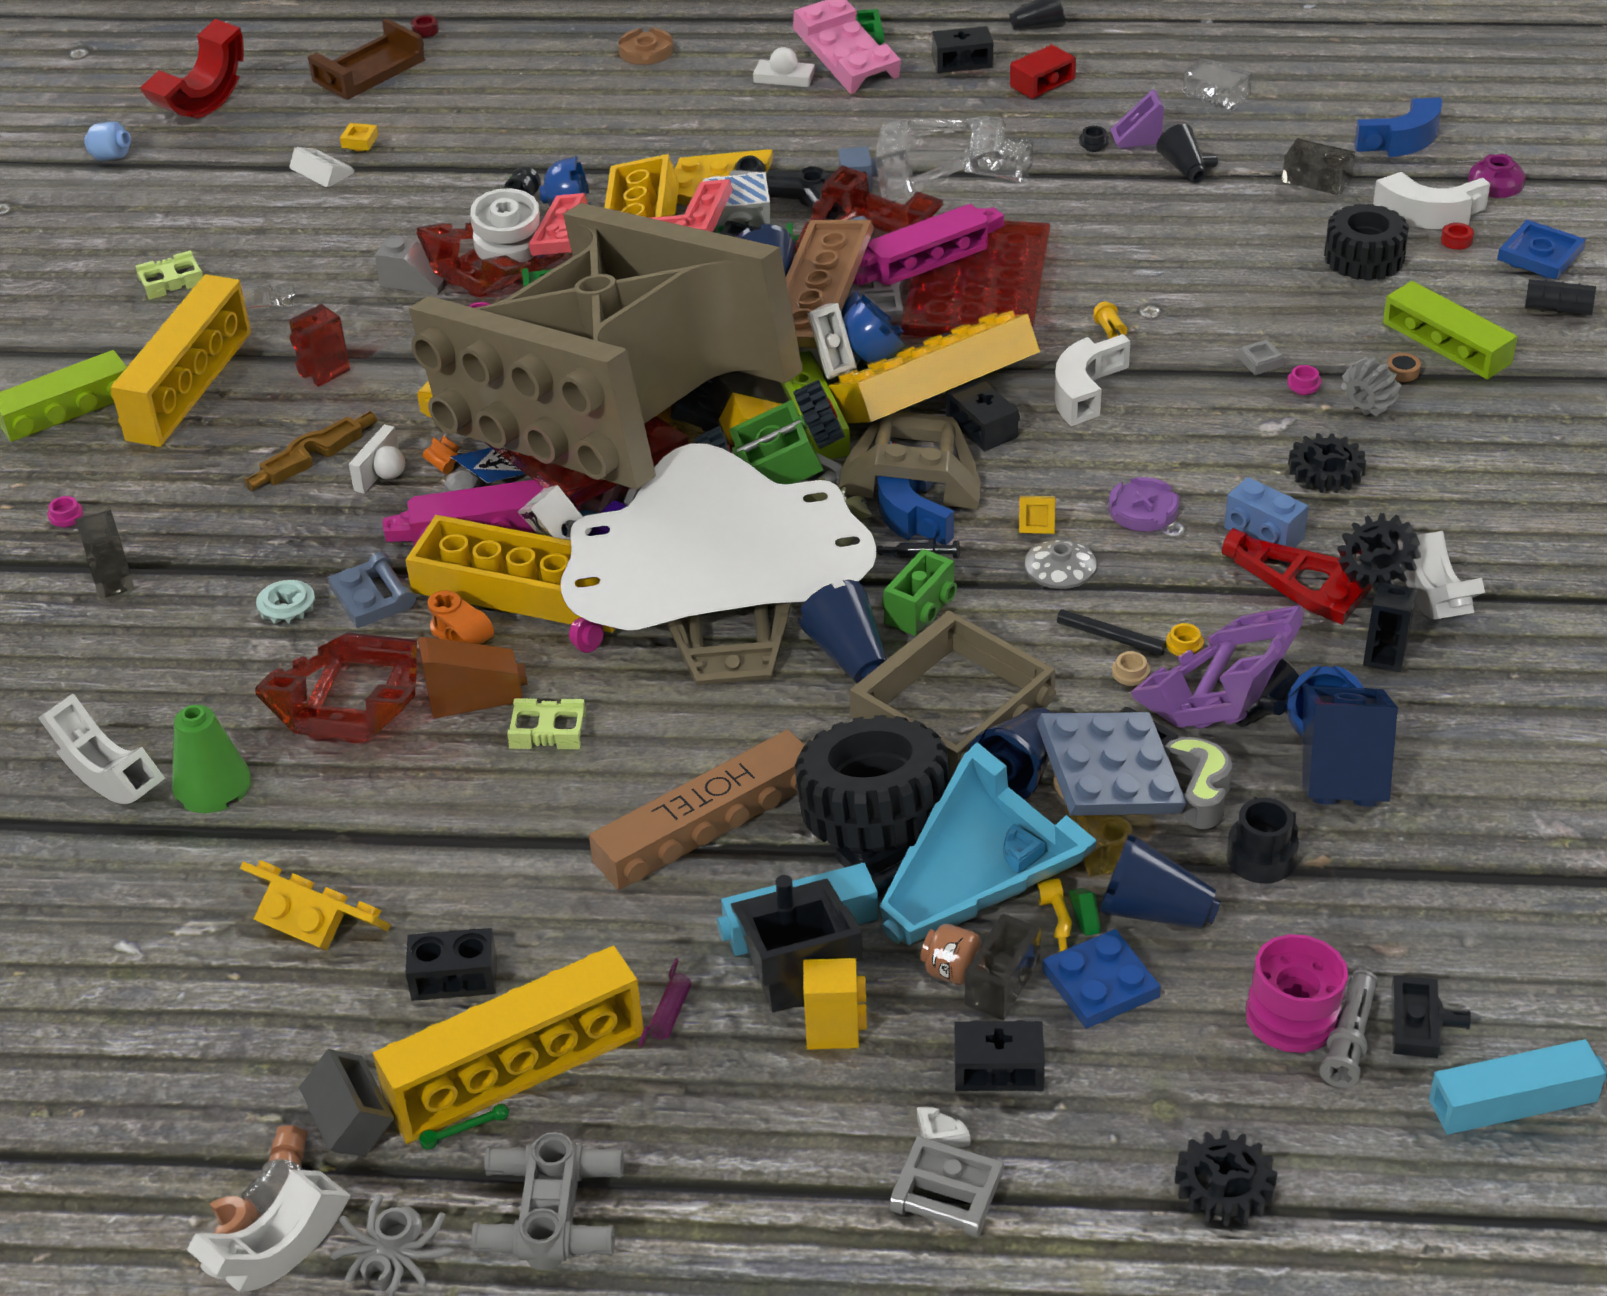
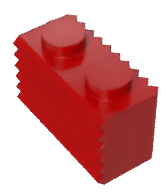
M1053 44L1045 48L1042 47L1041 50L1038 49L1032 54L1029 53L1024 58L1016 59L1015 62L1012 61L1010 64L1011 88H1014L1015 91L1018 90L1019 93L1022 92L1023 95L1025 94L1030 99L1070 82L1076 77V57Z

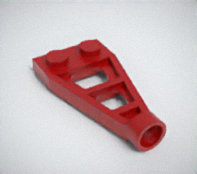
M1235 528L1228 532L1222 545V555L1234 559L1235 563L1308 611L1341 625L1344 624L1372 588L1370 583L1364 589H1360L1356 580L1350 582L1339 564L1338 559L1340 558L1253 539L1247 533ZM1268 558L1289 562L1291 565L1281 574L1264 563ZM1304 569L1323 572L1330 576L1317 591L1308 589L1295 579Z

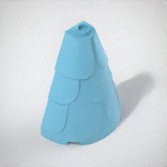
M977 742L962 757L940 801L935 803L915 846L909 847L880 905L881 916L884 921L881 927L894 943L899 944L902 941L907 945H911L925 939L931 929L937 930L943 924L956 926L976 917L978 911L1024 892L1026 888L1077 865L1094 851L1097 840L1067 815L1056 825L1050 822L1008 787L1006 765ZM1013 824L1046 843L1044 854L1019 873L1015 872L1008 865L1003 851L1006 832Z

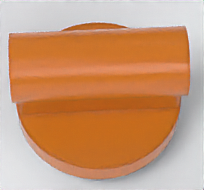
M444 435L440 440L433 437L431 446L424 450L422 456L426 461L447 475L452 472L456 462L451 456L459 455L457 451L460 447Z

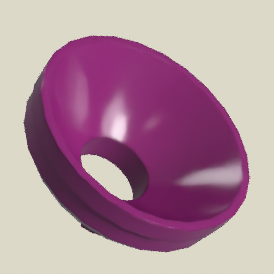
M1506 154L1487 155L1471 167L1468 175V182L1480 178L1490 183L1488 197L1506 198L1517 195L1524 189L1525 172L1519 164L1512 160L1511 156Z

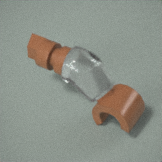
M294 1125L277 1127L269 1161L263 1165L261 1174L241 1194L242 1198L227 1196L210 1203L216 1219L221 1225L217 1226L213 1233L229 1234L241 1231L253 1224L254 1220L259 1219L270 1208L291 1170H303L301 1168V1161L304 1157L308 1131Z

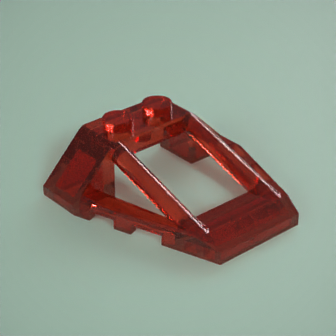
M841 165L824 182L821 188L822 195L819 201L814 203L812 208L813 214L810 220H824L835 201H837L847 214L836 220H851L855 217L863 216L868 220H872L874 228L891 233L932 218L944 204L942 199L919 191L904 205L871 194L866 173ZM806 221L795 244L796 252L810 221Z
M439 223L417 227L416 231L433 272L446 279L448 284L460 286L468 290L470 295L476 297H484L489 292L502 290L521 279L522 269L528 268V272L539 271L566 254L559 253L550 257L536 255L524 263L502 255L482 259V266L479 268L472 264L481 259L475 249L458 257L460 240L473 239L471 223H465V229H452L451 223Z
M345 633L318 647V655L308 660L304 656L293 660V668L285 672L281 668L270 672L255 687L256 696L293 733L308 735L312 739H326L328 737L345 739L346 742L354 744L369 741L401 713L416 695L417 640ZM344 662L394 667L386 684H378L365 699L366 710L322 706ZM325 666L307 701L306 677Z

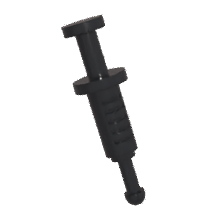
M929 538L928 543H900L897 547L878 546L876 553L880 555L883 553H897L900 557H915L922 549H926L936 554H953L954 559H959L960 542L953 541V545H937L935 538Z

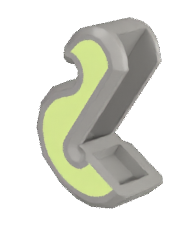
M1181 737L1169 741L1164 746L1175 776L1180 779L1191 780L1185 793L1188 804L1183 813V818L1189 825L1198 829H1207L1218 825L1224 816L1225 799L1230 790L1231 756L1223 747L1205 739Z

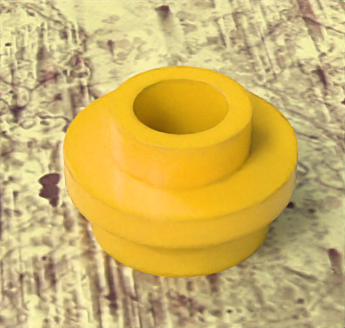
M1177 624L1166 636V647L1176 656H1180L1187 650H1192L1193 654H1196L1204 646V639L1200 630L1192 624Z

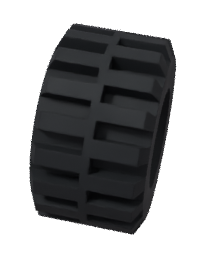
M1354 204V206H1345L1342 210L1335 211L1328 220L1324 252L1326 264H1330V268L1333 271H1339L1340 275L1349 276L1357 280L1384 279L1385 276L1396 274V271L1401 270L1405 260L1409 225L1406 223V219L1403 216H1399V213L1395 210H1389L1388 207L1376 206L1375 204Z

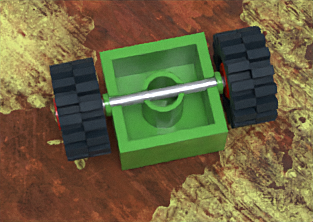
M817 380L793 391L803 416L799 414L793 400H790L730 428L729 431L735 445L734 447L730 445L721 426L695 437L694 441L696 444H709L723 448L747 462L771 481L788 485L808 479L812 475L823 471L807 431L808 427L819 449L845 438V435L830 399L827 397L820 381Z

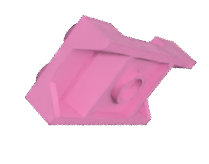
M824 0L794 10L793 29L850 94L856 93L866 77L883 71H887L893 79L899 78L901 59L886 43L878 45L857 22V10L847 0Z

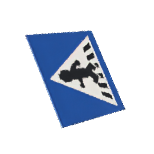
M490 447L451 456L452 459L487 483L534 472L501 448Z

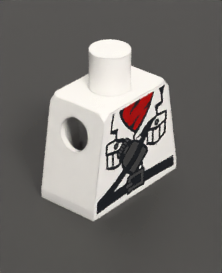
M558 485L544 488L518 511L537 534L571 540L572 525L583 517ZM563 524L567 527L566 536L561 531ZM588 528L585 531V534L588 535L592 531V528Z

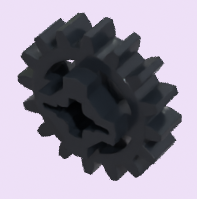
M1316 433L1315 439L1312 440L1304 436L1302 443L1295 442L1293 450L1289 452V474L1295 475L1296 483L1305 481L1306 489L1308 490L1313 487L1319 488L1320 493H1324L1326 488H1331L1334 493L1339 492V487L1351 490L1352 483L1360 484L1361 477L1365 475L1366 453L1365 451H1358V443L1349 445L1348 437L1339 439L1335 437V434L1331 433L1328 438H1323L1320 433Z
M1380 513L1377 521H1372L1371 517L1367 515L1365 516L1364 525L1360 526L1355 522L1351 524L1354 529L1353 534L1343 533L1342 538L1346 545L1338 546L1337 550L1341 556L1338 561L1350 582L1356 580L1360 589H1364L1370 583L1374 592H1377L1379 583L1394 585L1393 580L1397 578L1400 581L1406 582L1407 578L1404 572L1406 570L1416 571L1417 567L1413 559L1421 558V552L1418 548L1420 541L1417 534L1414 533L1409 522L1402 524L1398 515L1392 517L1390 521L1387 520L1385 513ZM1398 539L1403 542L1402 550H1399ZM1357 554L1360 555V557H1359V559H1360V561H1361V564H1360V565H1358V564L1356 563V555H1357Z
M1222 1130L1220 1139H1214L1209 1132H1205L1202 1144L1191 1139L1188 1141L1187 1152H1179L1174 1179L1175 1184L1179 1185L1178 1197L1179 1199H1189L1188 1210L1191 1213L1203 1209L1205 1211L1204 1221L1210 1222L1217 1215L1221 1216L1224 1226H1229L1231 1217L1235 1216L1243 1224H1247L1250 1211L1261 1217L1264 1214L1265 1203L1272 1204L1277 1181V1171L1272 1170L1273 1157H1261L1263 1145L1260 1142L1252 1146L1246 1145V1135L1243 1133L1238 1136L1237 1140H1232L1227 1130Z

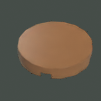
M640 28L629 31L620 37L618 52L623 60L641 65L654 64L666 60L672 55L674 50L672 36L658 28H650V32H643V29Z

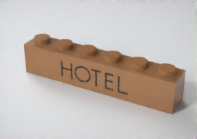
M787 729L590 833L592 862L619 891L634 882L640 881L659 868L675 862L678 858L694 849L708 844L729 830L741 826L764 811L774 808L779 803L798 794L795 763L804 744Z

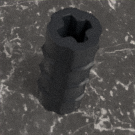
M1529 279L1525 308L1538 309L1540 311H1556L1557 313H1573L1574 315H1592L1596 286L1564 283L1563 281L1553 282Z

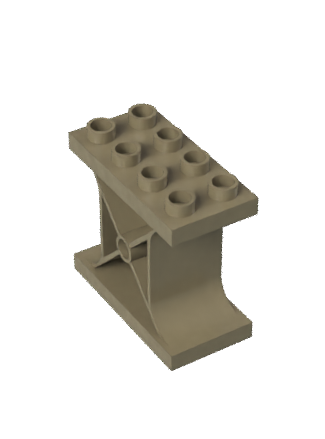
M584 203L578 204L563 214L573 257L506 299L490 305L473 308L427 296L408 308L416 334L411 342L412 351L416 360L426 370L433 395L428 403L429 412L440 429L450 434L457 433L488 443L494 448H505L536 458L542 463H553L585 473L593 479H604L636 490L656 476L644 425L646 422L707 380L725 373L740 371L787 383L803 371L780 247Z

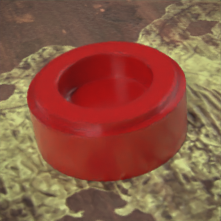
M1464 223L1447 224L1442 229L1441 243L1445 247L1454 250L1467 249L1473 243L1474 230Z

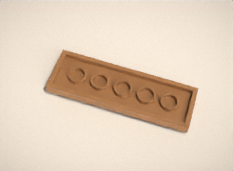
M810 220L786 276L798 347L817 349L808 317L809 312L827 303H838L842 312L874 231L872 220Z

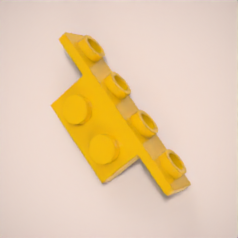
M259 860L257 866L243 861L239 868L270 883L253 920L325 951L328 950L344 914L387 932L391 926L390 923L379 918L381 914L380 909L361 901L358 902L356 908L345 904L348 896L325 887L322 894L312 890L314 882L294 873L287 880L279 876L282 869L265 861Z

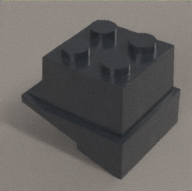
M781 875L775 881L776 892L731 903V909L747 944L749 956L772 1013L804 1005L803 960L856 958V962L863 960L862 932L847 905L844 906L828 878L793 887L792 878L788 875Z

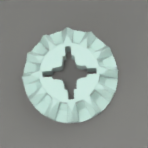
M282 580L265 587L257 596L256 606L262 619H271L274 624L279 623L281 620H286L289 624L291 619H303L304 613L313 611V602L316 600L313 589L307 583L299 580Z

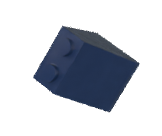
M1304 686L1302 788L1308 798H1313V802L1333 805L1337 803V800H1353L1354 804L1366 807L1377 806L1378 801L1390 802L1398 707L1384 689Z

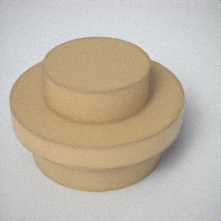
M1135 651L1123 652L1112 665V676L1121 684L1127 686L1139 685L1150 676V666L1145 656Z

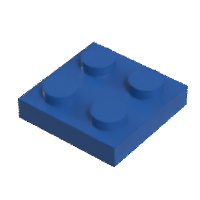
M1526 220L1499 248L1497 260L1508 263L1512 267L1523 268L1538 273L1542 277L1557 280L1584 250L1586 239Z
M1116 929L1042 959V971L1085 1029L1160 998L1161 986Z

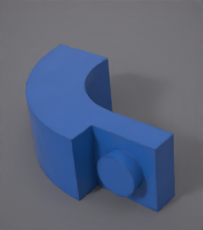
M1412 98L1410 111L1400 117L1358 119L1354 144L1356 152L1386 151L1388 157H1397L1412 154L1426 148L1435 140L1438 134L1442 98Z
M878 476L879 512L885 524L894 533L906 540L911 539L918 533L926 538H935L936 542L947 545L954 538V511L917 494L919 492V480Z

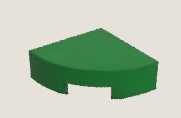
M1084 888L1069 890L1073 912L1082 933L1085 936L1099 934L1101 928L1095 893Z

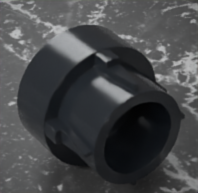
M1254 797V799L1246 802L1240 809L1239 820L1231 827L1228 835L1226 858L1230 868L1241 878L1255 883H1275L1287 878L1295 869L1299 847L1296 812H1292L1287 805L1272 798Z

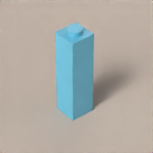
M865 862L792 881L793 887L828 878L844 906L847 905L858 925L878 920V892ZM776 885L721 899L723 916L716 918L717 927L722 942H730L734 956L747 954L748 950L737 919L731 909V903L776 892Z
M1583 1039L1436 1071L1433 1076L1429 1102L1446 1135L1598 1102L1603 1083L1607 1078V1071L1602 1058L1599 1055H1595L1587 1040Z

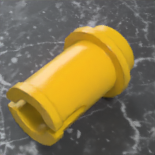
M1107 301L1097 304L1093 310V319L1096 324L1102 326L1107 337L1110 339L1118 336L1117 329L1121 335L1124 334L1126 336L1128 329L1119 318L1116 305Z

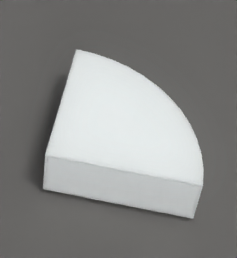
M917 1107V1120L922 1138L955 1148L970 1146V1134L963 1122L958 1119L956 1121L950 1116L940 1113V1109L934 1107Z

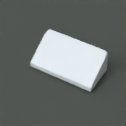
M294 148L290 169L325 187L333 186L354 173L353 167L317 149Z
M827 303L809 312V321L826 378L829 379L857 368L839 304Z

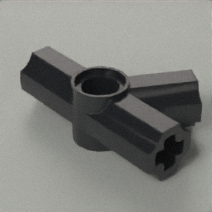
M816 166L805 167L800 172L768 170L767 172L769 197L799 199L801 204L810 207L816 217L822 220H835L842 213V203L857 204L858 176L826 174L824 169Z

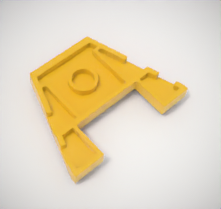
M766 149L680 157L674 169L679 182L677 204L688 207L699 183L703 182V178L729 176L731 170H735L737 162L744 156L752 155L763 162L765 172H768L773 161V151Z

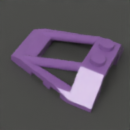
M1296 605L1238 617L1207 637L1210 645L1198 653L1193 654L1192 650H1187L1177 658L1180 662L1178 666L1170 671H1167L1166 667H1161L1153 672L1131 691L1133 698L1176 727L1195 725L1197 729H1201L1214 722L1225 721L1226 724H1233L1241 721L1247 716L1246 710L1260 698L1278 662L1283 658L1301 628L1304 615L1301 606ZM1274 638L1265 655L1241 658L1222 674L1238 644ZM1215 655L1194 695H1192L1184 676ZM1220 678L1225 691L1212 693Z

